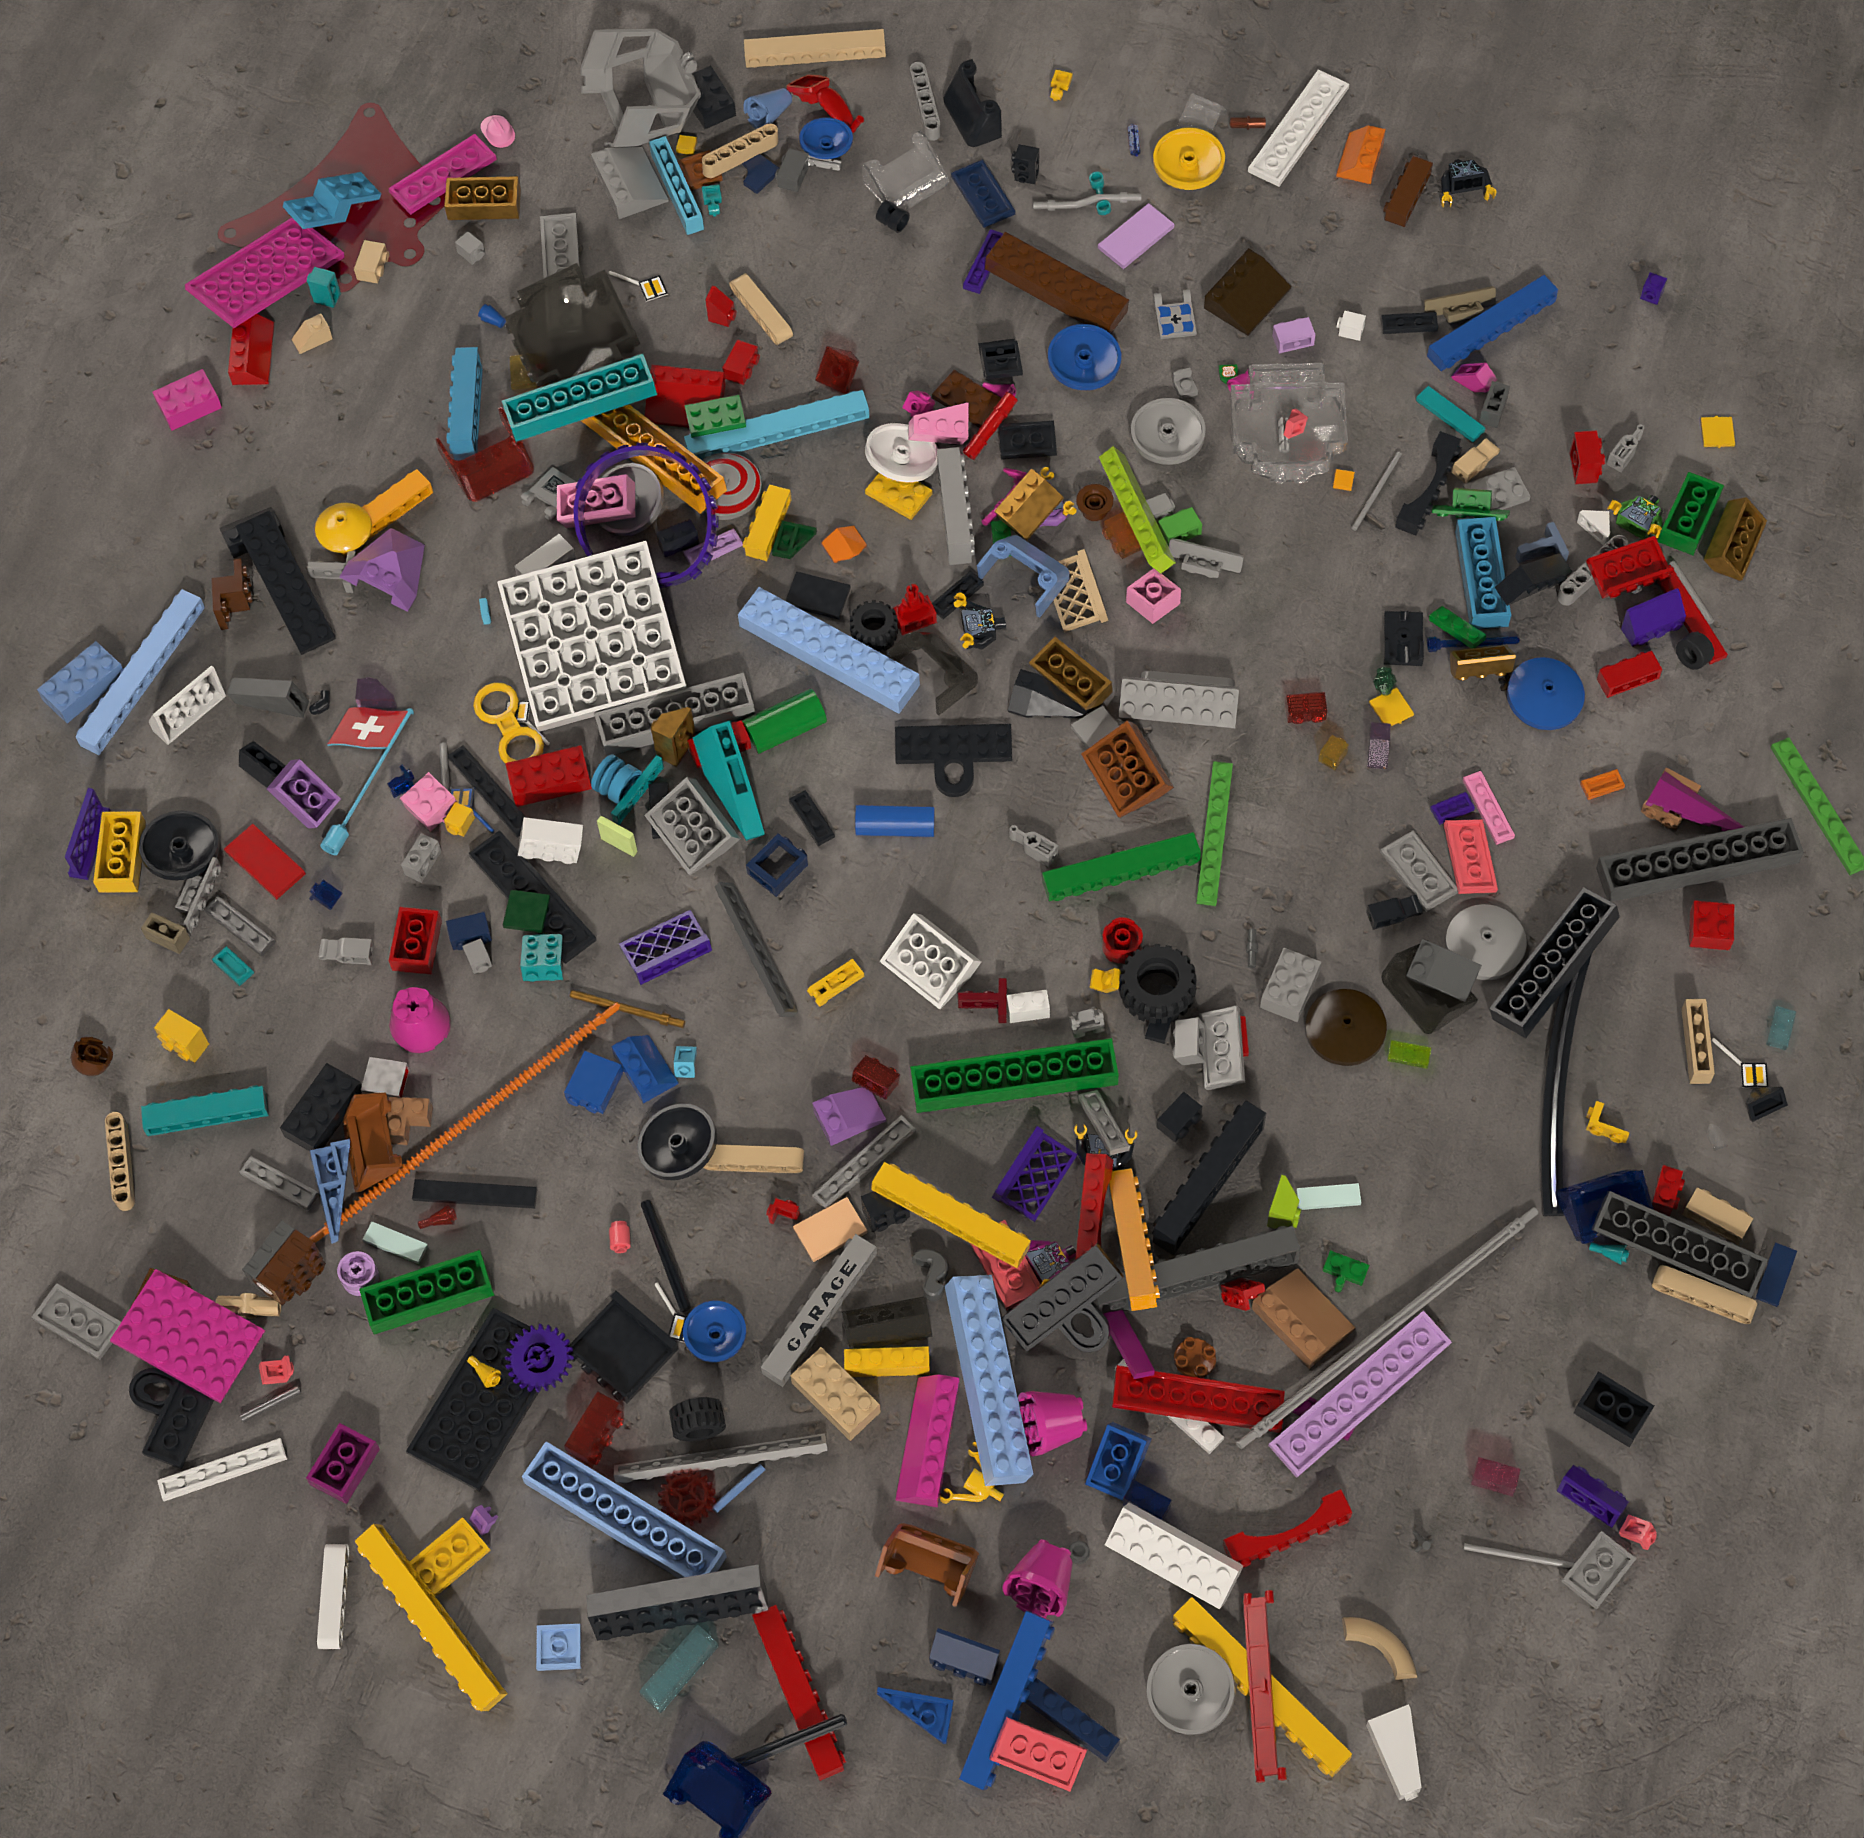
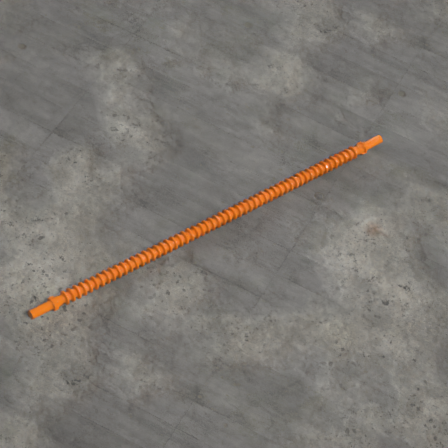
M616 1002L604 1012L596 1014L592 1021L588 1020L587 1025L583 1024L584 1027H579L578 1032L574 1031V1035L570 1034L569 1039L565 1038V1042L561 1041L560 1046L556 1045V1049L552 1048L551 1053L547 1052V1056H542V1060L538 1059V1063H533V1067L528 1066L527 1071L523 1070V1074L519 1073L518 1078L514 1077V1081H509V1085L505 1084L504 1089L500 1088L501 1091H496L495 1096L491 1095V1099L487 1098V1102H482V1106H477V1110L473 1109L471 1114H467V1117L463 1116L462 1121L458 1120L457 1125L453 1124V1128L449 1127L448 1132L444 1131V1135L440 1134L439 1139L435 1138V1142H430V1146L426 1145L425 1150L421 1149V1152L416 1153L415 1157L411 1156V1160H406L407 1163L402 1164L398 1172L392 1174L387 1179H383V1182H378V1186L374 1185L373 1190L368 1189V1193H363V1197L359 1196L358 1201L354 1200L353 1205L349 1204V1208H344L345 1211L342 1212L340 1225H343L344 1221L348 1222L349 1217L353 1218L354 1213L358 1214V1210L362 1211L363 1206L367 1207L368 1202L372 1203V1199L376 1200L377 1195L381 1196V1192H386L387 1188L391 1189V1185H396V1181H401V1177L405 1178V1174H410V1170H415V1166L419 1167V1163H424V1159H429V1155L433 1156L434 1152H438L439 1148L442 1149L444 1144L448 1145V1141H453V1137L457 1138L458 1133L462 1134L463 1129L467 1130L466 1127H471L472 1122L476 1123V1119L480 1120V1116H485V1112H490V1108L495 1109L496 1104L499 1105L500 1101L504 1102L505 1097L509 1098V1094H514V1090L518 1091L519 1086L523 1087L522 1084H527V1080H532V1076L536 1077L537 1072L541 1073V1069L545 1070V1066H550V1062H555V1058L559 1059L560 1055H564L565 1051L569 1052L570 1047L574 1048V1044L578 1045V1041H583V1037L587 1038V1034H592V1030L596 1031L597 1026L605 1024L606 1019L616 1013L620 1005ZM324 1223L325 1226L309 1239L317 1243L329 1233L327 1223Z

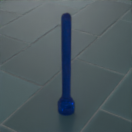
M1517 636L1486 638L1478 646L1518 644L1520 638ZM1437 637L1427 638L1428 652H1437L1441 648L1468 647L1458 639L1440 640Z

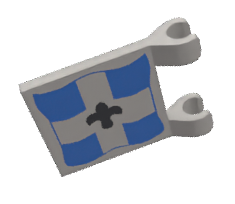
M1189 289L1183 290V303L1162 305L1161 293H1154L1153 301L1160 339L1197 335Z

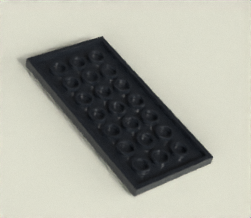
M492 1308L407 1448L406 1453L480 1492L538 1395L535 1387L529 1392L527 1390L528 1385L521 1389L519 1386L521 1382L515 1384L513 1382L515 1377L508 1375L512 1370L505 1367V1365L511 1363L506 1361L505 1357L512 1355L506 1349L514 1348L510 1340L517 1342L518 1339L515 1334L524 1336L522 1329L525 1328L530 1332V1326ZM546 1344L535 1345L542 1347L544 1350L550 1348ZM528 1352L525 1357V1362L528 1360ZM540 1354L537 1355V1360L541 1359ZM473 1355L481 1363L501 1372L500 1381L496 1386L485 1387L475 1368L467 1362L470 1356ZM554 1356L550 1357L547 1367L543 1369L533 1367L530 1371L534 1373L547 1371L554 1362Z

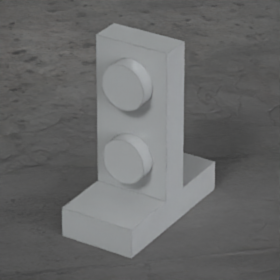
M356 551L347 553L346 563L308 562L310 577L342 579L340 575L348 561L357 555ZM343 579L346 593H354L355 585Z

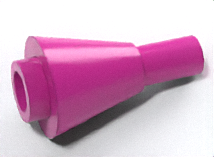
M1249 368L1245 373L1228 380L1229 391L1240 395L1249 379L1255 374V370Z
M987 382L983 383V388L1001 398L1006 392L1014 397L1016 396L1014 384L994 385Z

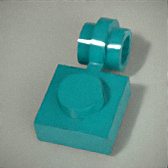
M720 185L702 186L704 205H708L709 215L716 217L720 214L719 203H722Z

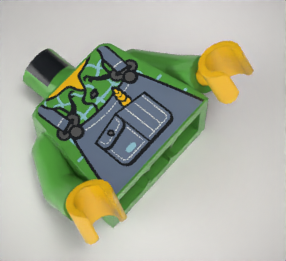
M1650 495L1647 500L1637 496L1634 500L1630 499L1621 503L1616 500L1611 501L1607 509L1613 510L1614 515L1618 513L1616 520L1618 526L1642 540L1649 538L1650 534L1655 535L1656 538L1659 537L1662 530V517L1659 515L1661 509L1657 506L1659 499L1656 496Z

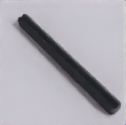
M651 1200L641 1202V1208L681 1312H686L691 1309L652 1202Z
M839 1714L726 1760V1770L732 1773L845 1727L847 1725L846 1717L843 1714Z

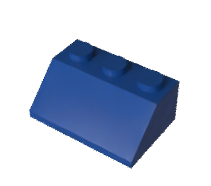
M649 1035L630 1036L611 1046L615 1059L622 1065L623 1072L643 1103L678 1085V1081Z

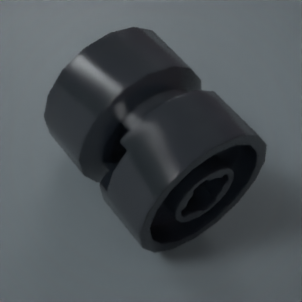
M889 200L884 201L876 213V220L885 226L888 225V228L896 233H900L906 227L910 218V214L900 207L898 208L896 204Z

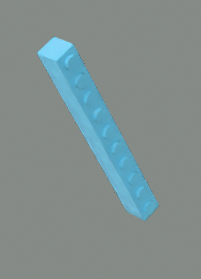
M863 390L852 391L845 395L833 396L829 399L817 400L814 403L798 405L795 408L764 414L752 419H745V428L693 438L689 434L684 436L685 447L701 460L717 453H737L870 418L869 407Z

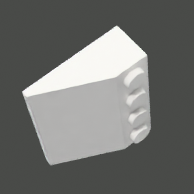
M211 665L151 716L149 724L153 732L167 745L226 697L214 667Z
M913 913L880 960L884 966L938 1009H941L971 978L981 963L978 958L927 918Z

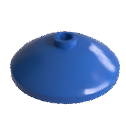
M819 118L810 121L802 128L799 140L802 149L809 153L810 156L818 159H834L842 156L851 148L853 134L849 126L838 119Z
M708 1301L698 1305L689 1313L683 1326V1337L687 1348L694 1356L707 1362H720L731 1358L741 1349L746 1338V1324L742 1314L733 1305L723 1301ZM716 1333L720 1335L717 1339L712 1338Z

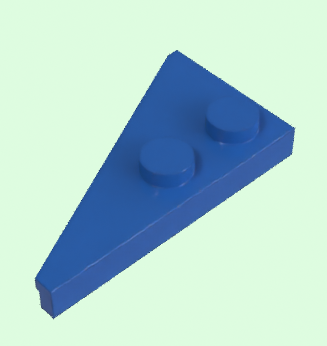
M877 1688L878 1696L943 1744L947 1743L954 1700Z

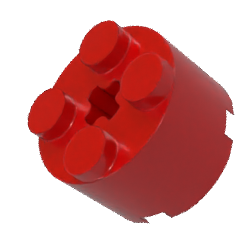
M1124 917L1116 918L1106 925L1102 935V949L1107 960L1118 964H1125L1126 958L1128 956L1133 957L1135 950L1139 949L1141 951L1142 929L1135 924V921Z

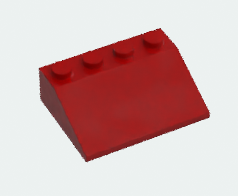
M651 365L650 373L657 395L646 398L644 416L654 424L689 428L685 405L723 398L726 387L724 372Z

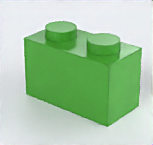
M1192 507L1182 509L1178 513L1165 516L1158 521V526L1168 547L1171 538L1187 541L1202 534V523Z

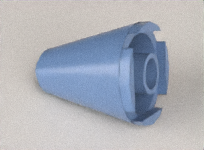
M781 88L750 96L743 104L744 113H748L750 117L747 120L756 129L766 124H772L792 103V94L787 89Z

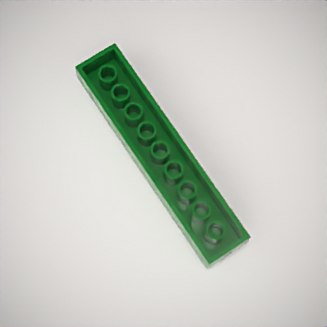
M1112 1038L910 1066L916 1113L1118 1085L1119 1079Z

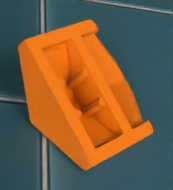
M855 526L836 528L821 542L834 563L851 559L859 555L867 547Z

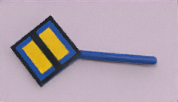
M450 787V793L455 797L457 803L471 808L474 816L493 833L494 829L472 808L475 788Z

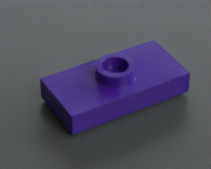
M1463 792L1432 805L1430 810L1440 825L1445 820H1453L1474 811L1475 806L1467 792Z

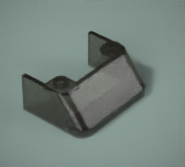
M911 632L887 650V657L900 662L914 650L922 648L946 672L944 674V682L949 688L936 697V713L940 715L977 686L978 675L937 634L933 632Z

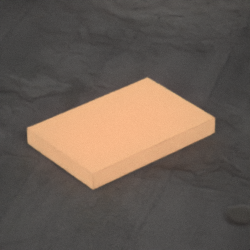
M847 1197L793 1226L795 1233L813 1262L843 1247L849 1238L852 1239L855 1234L860 1237L867 1234V1229Z

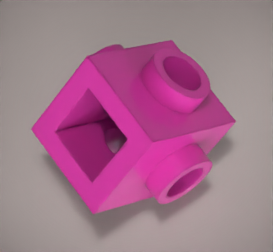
M919 390L911 391L902 408L913 417L914 415L934 411L935 401L925 392H920Z

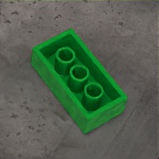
M1688 472L1663 525L1658 542L1694 556L1721 497L1724 485Z

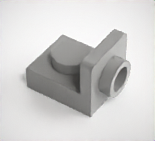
M1191 368L1179 369L1173 373V385L1180 400L1198 395L1197 387L1191 377Z

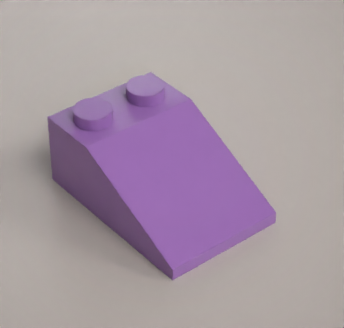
M869 1086L831 1094L812 1103L814 1114L830 1146L886 1122V1118Z

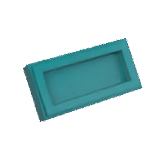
M227 946L212 958L213 963L239 986L254 974V971Z

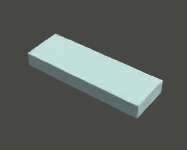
M1359 1183L1297 1188L1296 1190L1297 1197L1300 1200L1299 1208L1302 1210L1361 1205Z
M371 1222L362 1239L367 1244L417 1264L420 1263L428 1248V1245L424 1242Z

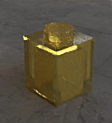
M1331 735L1321 749L1318 761L1336 770L1346 756L1349 744L1344 739Z

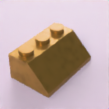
M1031 469L994 512L1001 521L1027 541L1064 497L1042 476Z
M1508 645L1450 651L1451 674L1457 680H1467L1468 677L1472 676L1485 678L1490 674L1504 676L1508 672L1513 671L1516 655Z
M689 707L661 714L658 720H654L651 725L656 755L661 757L663 761L676 767L689 749L687 740L696 735L692 710Z

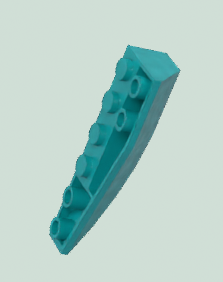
M727 721L710 726L692 738L703 773L745 840L765 835L731 723Z

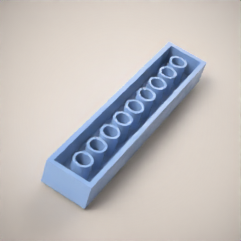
M758 587L738 614L739 626L898 714L920 686L919 674L761 587Z
M992 1275L952 1277L945 1285V1291L985 1486L1025 1483L1033 1475V1469Z
M547 1441L522 1475V1479L527 1486L677 1578L717 1572L727 1558L725 1550Z

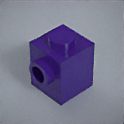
M1650 272L1643 286L1640 299L1658 305L1664 292L1667 278Z

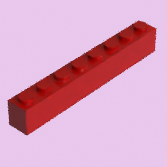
M777 1605L769 1607L768 1611L753 1614L754 1623L798 1730L800 1731L827 1720L828 1717L825 1710L820 1711L817 1704L820 1702V1698L816 1689L811 1690L809 1685L812 1682L808 1669L803 1670L801 1662L804 1661L799 1649L795 1650L792 1644L796 1641L792 1630H787L784 1625L787 1619L783 1609L779 1611ZM834 1731L804 1743L819 1781L844 1771L843 1763H846L842 1751L836 1750L834 1743L837 1742Z

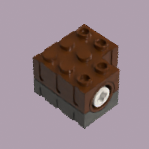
M281 1220L242 1270L250 1284L283 1306L286 1301L288 1302L293 1298L295 1293L301 1296L303 1292L308 1291L313 1279L323 1272L326 1263L323 1261V1257L319 1253L317 1246H315L314 1241Z

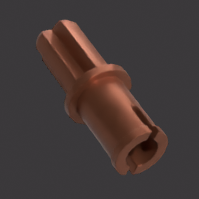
M1247 116V118H1230L1231 128H1246L1249 130L1250 128L1265 129L1266 126L1265 117L1250 118V116Z

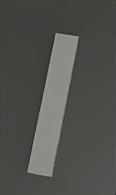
M902 1115L898 1117L812 1194V1198L823 1209L835 1204L916 1131L915 1127Z

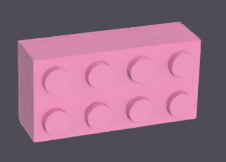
M627 474L595 480L585 502L584 525L635 518V482ZM577 482L557 485V521L565 528L575 527L574 501L577 492Z

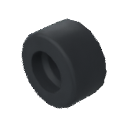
M1691 632L1677 643L1676 654L1681 663L1687 668L1698 670L1712 660L1714 648L1711 641L1704 634Z

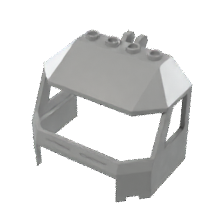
M657 29L594 30L580 68L581 76H584V86H581V94L601 93L617 131L614 142H605L604 146H639L681 132L693 112L701 92L697 87L694 75H692L697 69V63L693 61L694 56L690 52L683 54L678 41ZM650 36L644 49L617 55L623 37ZM643 57L644 81L655 106H628L623 114L613 90L612 67ZM658 113L664 128L650 131L655 115Z

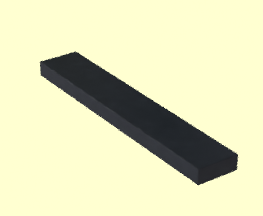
M464 745L449 754L448 759L518 838L523 818L527 817Z
M415 1179L412 1200L535 1209L538 1189L531 1186Z

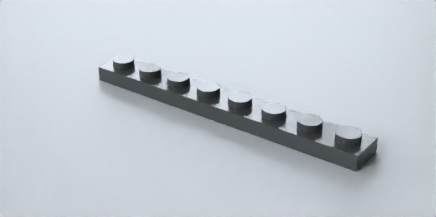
M719 882L715 886L718 896L752 964L759 974V978L763 982L776 1012L780 1017H794L798 1010L734 884Z

